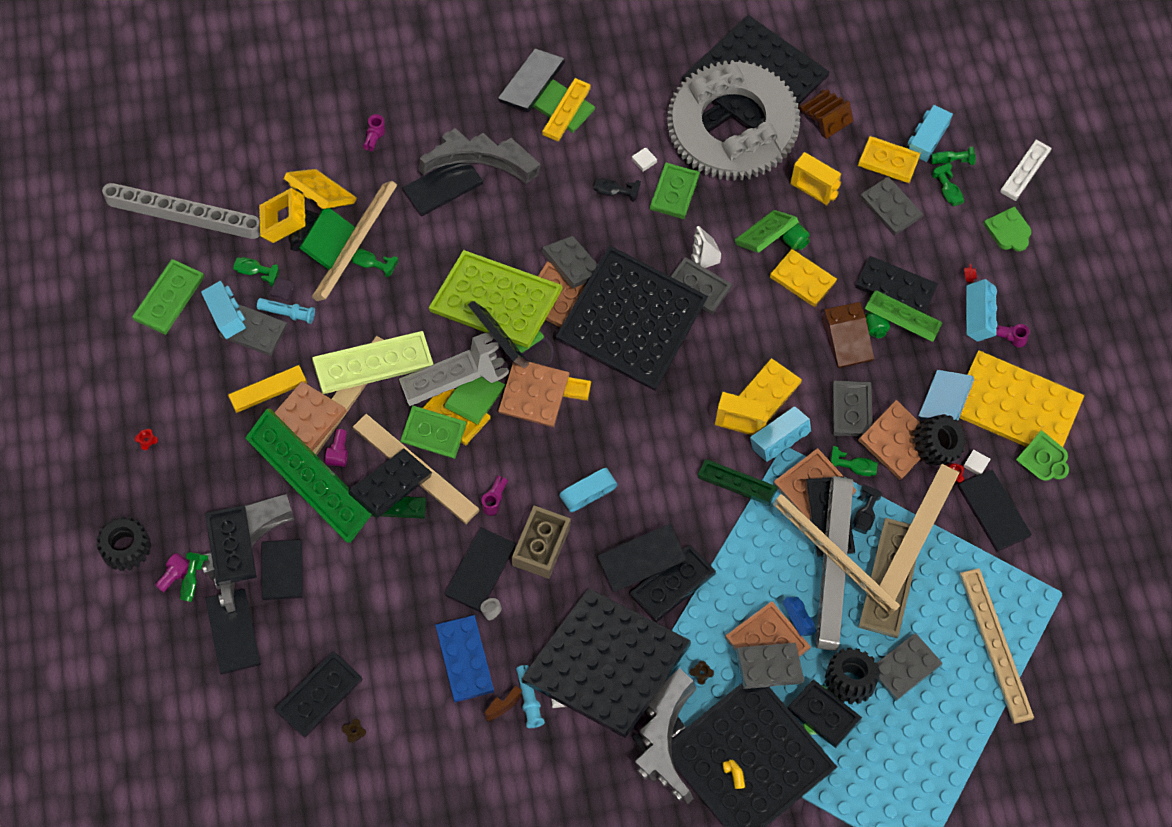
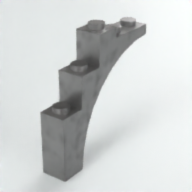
M456 128L446 132L441 138V145L436 146L428 154L422 155L419 160V171L423 175L435 168L448 164L479 163L502 169L517 177L524 184L539 176L541 165L512 138L502 141L497 146L484 133L473 137L469 141Z
M287 494L245 506L252 546L274 528L294 520ZM210 552L204 554L208 556V560L203 562L202 568L204 575L208 574L210 580L215 582ZM234 583L216 585V588L221 589L222 593L218 595L221 607L225 606L228 613L235 611Z
M679 668L664 682L645 710L652 720L640 730L643 738L641 741L648 750L635 762L639 768L637 772L644 780L648 778L652 783L658 780L663 787L666 788L668 786L672 789L671 793L678 801L683 800L688 805L693 800L690 790L680 780L675 771L671 742L678 714L697 688L694 681Z

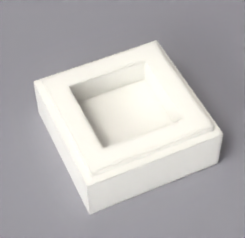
M646 147L632 156V161L642 172L657 163V159Z
M973 450L964 464V468L977 475H981L988 465L990 458Z

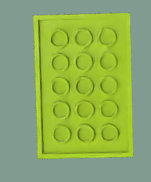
M463 250L429 306V310L437 315L489 333L468 306L470 302L475 301L487 309L513 343L529 348L560 295L562 285Z

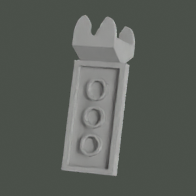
M484 333L473 337L471 350L399 378L409 406L471 382L481 376L491 383L504 378L509 373L508 368L495 370L505 363L504 359L497 358L495 353L499 348L498 342L486 344L494 339L491 333Z

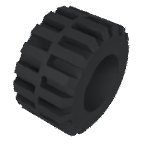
M942 414L922 420L915 427L913 443H915L916 447L914 448L915 451H918V456L923 458L925 463L938 466L953 462L962 456L961 453L965 450L963 446L966 445L964 440L966 436L962 431V425L959 426L958 424L959 421L957 419L953 420V417L950 415Z
M120 516L119 520L111 519L112 522L109 524L106 522L104 524L105 528H100V536L96 538L98 542L96 544L105 563L111 566L112 569L116 570L118 568L120 571H124L125 568L131 571L133 570L132 567L136 566L138 568L141 566L140 562L147 560L145 555L149 556V548H151L150 539L144 526L136 519L133 521L132 517L124 519L123 516ZM124 537L134 538L133 544L128 549L122 551L113 549L119 539Z
M847 648L846 651L844 649L839 650V653L836 652L833 658H831L825 674L827 690L833 692V695L840 698L842 702L848 701V704H853L854 702L861 704L862 700L866 702L873 695L880 678L878 663L874 662L875 658L873 656H868V652L864 651L863 653L858 648L856 650H852V648ZM845 673H853L857 675L860 679H852L848 677Z

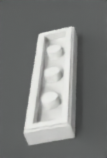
M1035 140L1002 187L1000 193L1016 201L1052 148Z

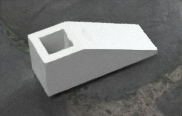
M697 226L694 244L692 245V261L704 268L720 263L721 252L715 240L700 226Z

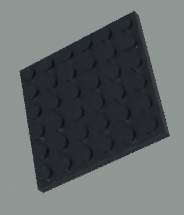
M747 15L682 76V81L686 83V77L691 78V73L697 75V69L703 71V66L709 69L711 63L717 66V62L723 65L724 61H727L728 64L731 63V60H734V62L740 60L741 63L747 61L748 64L755 63V66L759 67L761 65L763 69L768 68V72H774L775 77L780 76V81H785V86H789V91H793V97H796V103L800 105L829 76L830 72L750 15ZM728 94L712 101L714 105H720L722 110L724 108L727 110V113L730 112L732 118L748 129L757 128L761 123L766 122L761 107L749 97L739 94Z
M609 245L556 335V339L656 391L706 303L708 296Z
M588 588L521 680L525 685L626 738L690 647L691 640Z
M741 683L672 739L671 742L674 767L724 827H767L837 769L836 764L770 687L744 689L743 683ZM734 760L743 771L744 788L735 789L732 772H724L723 762Z

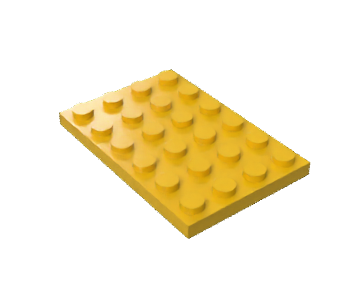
M978 350L968 372V375L974 377V382L961 412L960 419L1025 447L1042 430L1063 447L1085 395Z

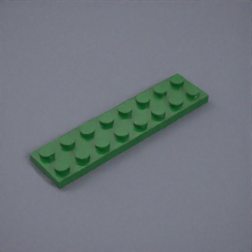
M266 409L245 439L347 543L352 542L372 514L348 494L349 488L271 409Z

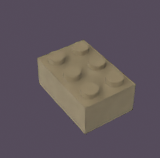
M533 506L512 556V566L550 579L570 530L571 518Z

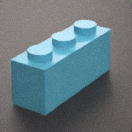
M933 105L930 111H926L923 117V124H918L915 130L917 134L915 137L911 136L907 144L910 146V150L921 153L919 159L925 162L929 160L950 124L952 113Z
M986 279L967 285V335L977 342L996 336L997 289L995 285Z
M219 281L201 291L218 329L226 339L246 329L243 322L246 319L241 310H237L240 306L236 299L231 297L234 294L228 285L225 287Z
M794 406L750 437L752 450L768 462L811 432L810 419Z

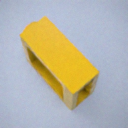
M804 152L794 165L790 184L823 204L828 205L831 200L834 201L839 193L837 190L841 185V173Z
M293 188L259 205L260 236L272 243L305 227L304 195ZM288 206L289 217L278 222V211Z
M722 392L715 425L754 435L766 427L769 411H766L767 403Z

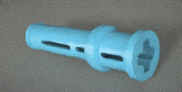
M259 298L257 302L258 310L286 315L295 321L297 319L307 321L308 324H311L314 320L315 308L313 307L309 309L300 307L299 304L287 305Z
M522 665L516 668L524 699L522 709L527 717L526 726L528 728H536L542 726L545 721L541 718L539 709L541 704L536 700L534 689L522 683L521 678L529 669L528 665L524 666L525 669Z

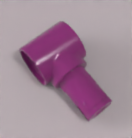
M374 114L368 119L367 138L363 144V148L373 151L377 139L385 134L384 118L379 114Z
M1018 324L1015 327L997 325L996 336L1007 338V341H1011L1014 346L1023 347L1028 341L1030 330L1026 325Z
M336 430L334 442L331 448H327L326 465L346 467L348 451L345 447L347 436L345 430Z
M497 476L491 490H488L483 495L482 510L486 515L493 516L498 513L499 503L502 499L501 494L508 483L506 478L503 477L501 480V476ZM494 502L495 505L487 506L486 503Z
M175 553L169 558L166 563V573L154 584L163 593L175 579H184L188 572L189 561L179 553Z

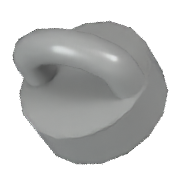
M489 598L481 604V611L487 620L496 618L502 609L499 600L495 598Z

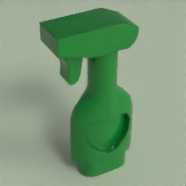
M969 147L968 151L963 152L944 151L931 155L932 164L950 163L961 159V162H969L970 165H975L976 160L974 147Z
M947 163L937 167L933 171L932 177L939 178L943 184V195L948 203L955 207L962 204L965 200L959 187L949 182L946 175L949 178L953 177L951 173L952 165Z
M362 248L357 249L351 258L353 263L361 267H375L384 271L385 277L392 274L399 262L398 257L387 258L384 256L383 259L387 264L376 260L373 253Z
M237 257L233 270L246 275H255L257 273L269 275L261 276V279L267 281L271 287H275L279 276L277 264L269 268L261 266L255 259Z
M833 446L830 462L836 468L837 466L850 468L857 475L876 476L878 462L861 457L853 460L840 459L839 457H846L847 453L838 450V447Z
M189 552L186 558L190 562L188 572L182 581L180 599L192 602L196 589V569L201 570L202 564L208 560V556Z

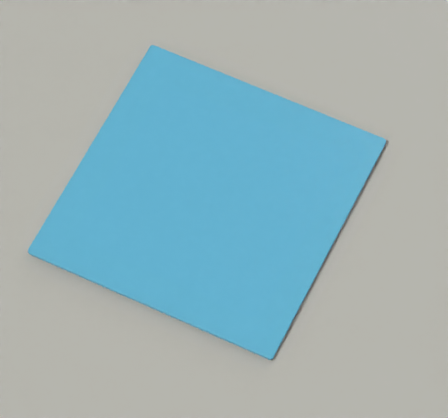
M791 448L785 449L775 458L762 481L773 484L777 478L806 456ZM853 482V487L857 491L852 496L850 519L856 553L847 556L871 577L885 518L911 524L916 514L881 496V499L876 501L873 507L875 520L871 530H868L867 534L855 531L853 529V520L857 511L866 506L868 497L866 496L861 501L862 493L860 490L862 486ZM778 489L769 506L753 499L749 501L711 565L716 570V574L695 591L672 631L691 640L690 647L669 675L670 677L680 668L694 681L697 688L678 714L686 728L742 683L736 651L727 642L725 636L772 601L795 627L782 601L787 597H799L804 603L809 617L814 621V626L817 630L823 557H815L814 543L773 505V502L781 494ZM933 524L917 556L898 638L858 628L866 592L852 578L845 574L838 650L817 649V632L811 636H802L811 646L809 651L799 657L804 682L802 684L770 687L787 708L813 679L828 688L825 685V674L831 658H833L836 652L839 653L841 649L846 651L847 648H852V650L858 648L863 653L864 651L868 652L869 657L873 656L875 658L874 662H879L916 633L943 664L897 701L894 700L879 681L873 695L866 702L862 700L861 704L856 702L848 704V701H845L844 703L858 713L862 719L837 748H834L818 734L811 735L836 764L837 769L802 798L852 827H944L1006 706L961 581L960 573L980 568L1019 677H1021L1060 601L1062 593ZM699 661H705L710 669L714 671V676L708 678L703 685L698 684L697 679L690 675V669L695 668ZM845 673L848 677L852 679H860L857 675L853 673ZM796 717V719H797V720L802 724V726H803V722L800 721V720Z

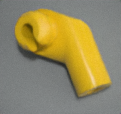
M734 760L723 762L724 772H732L735 789L744 788L743 771Z

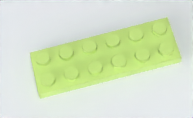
M423 331L312 357L322 394L413 373L433 365Z

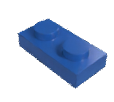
M787 597L782 601L800 636H811L817 632L814 621L809 617L805 610V605L799 597Z

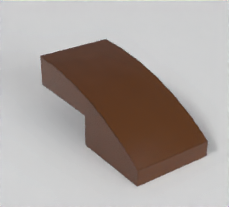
M515 686L504 701L496 697L484 713L485 720H493L510 710L521 699L522 690Z

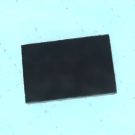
M302 540L262 542V599L303 598Z
M814 679L788 706V709L795 717L834 748L841 744L862 719L858 713Z

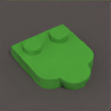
M1015 206L984 221V227L1000 248L1005 250L1012 248L1015 251H1022L1028 247L1031 228Z
M1042 430L1016 459L1039 479L1044 481L1052 478L1063 479L1069 473V466L1066 463L1068 459L1067 451Z

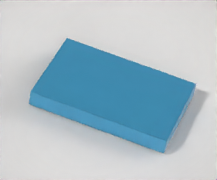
M937 370L919 414V419L925 420L930 417L946 414L947 416H952L953 420H959L974 382V377Z

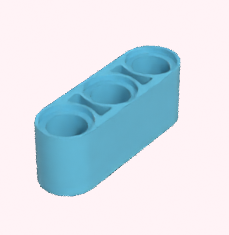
M603 468L566 488L559 496L568 510L574 512L611 492L618 484L609 470Z

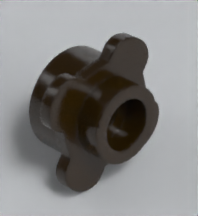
M699 661L695 668L690 669V675L697 679L698 684L703 685L708 678L714 676V671L710 669L705 661Z
M354 719L352 723L342 727V732L346 733L349 743H354L366 735V730L361 727L359 719Z

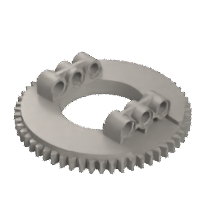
M731 60L730 64L727 61H724L723 65L717 62V66L711 63L709 69L703 66V71L697 69V75L691 73V78L686 77V83L681 82V87H677V93L674 92L673 98H671L667 124L674 148H677L678 154H682V159L687 158V164L692 163L693 169L699 166L698 172L705 170V175L712 172L713 178L718 174L719 179L725 175L726 180H729L730 176H732L733 180L736 181L737 176L743 180L744 175L748 179H751V174L758 177V172L763 175L765 169L771 171V166L776 168L777 162L782 163V159L787 158V153L791 152V148L794 147L797 135L799 134L800 110L798 109V103H796V97H793V91H789V86H785V81H780V76L775 77L774 72H768V68L763 69L761 65L759 67L755 66V63L748 64L747 61L741 63L740 60L738 62ZM739 94L754 100L763 110L766 120L757 128L747 129L741 135L729 137L725 142L715 139L705 129L702 115L705 108L714 99L723 95Z

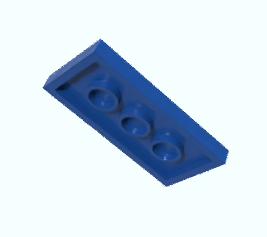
M475 615L435 625L454 702L494 693Z

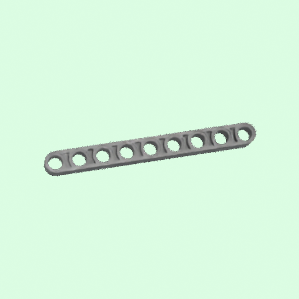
M114 183L106 184L102 190L106 203L111 207L250 239L260 236V222L254 215Z
M832 476L825 535L847 555L853 479ZM825 553L823 556L816 648L837 651L840 642L846 573Z

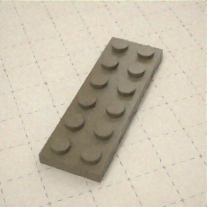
M885 518L871 573V578L879 586L911 524ZM916 560L895 600L900 607L894 613L889 614L866 593L858 628L898 638Z

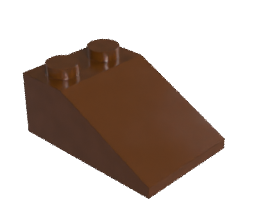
M856 302L824 309L822 323L837 367L842 368L874 361L867 321L861 303Z

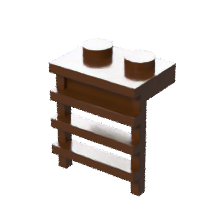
M828 89L822 90L820 94L803 105H798L800 112L819 122L822 137L826 139L854 122L850 101H843V97L840 96L838 98L835 93L831 94Z

